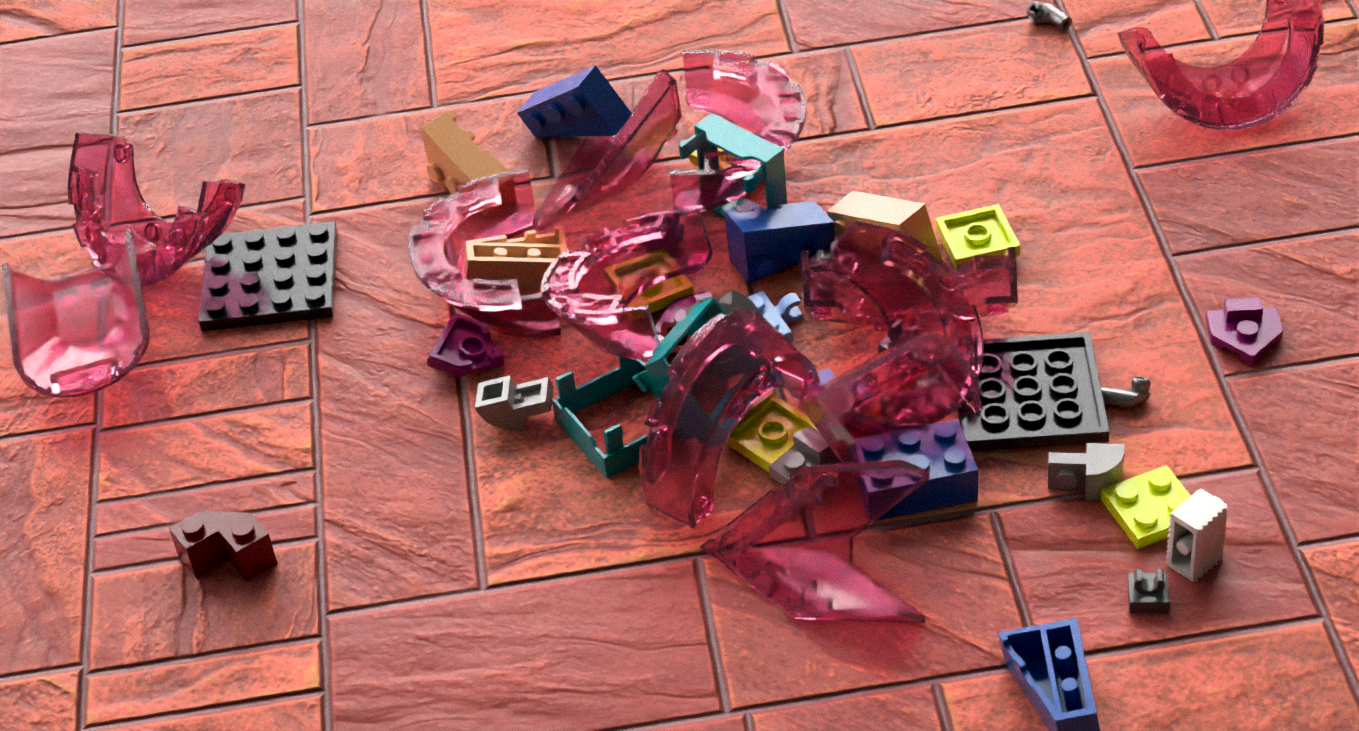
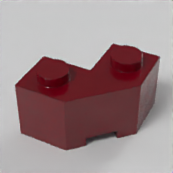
M201 510L169 528L179 559L195 578L229 561L241 577L247 581L277 564L269 533L251 513Z

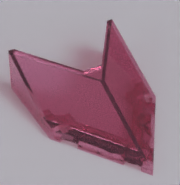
M901 459L802 466L789 475L790 479L777 490L767 492L727 524L728 529L717 538H710L700 546L701 549L709 555L716 557L730 571L766 598L773 600L784 609L783 611L795 619L925 623L924 614L853 564V538L929 479V471Z

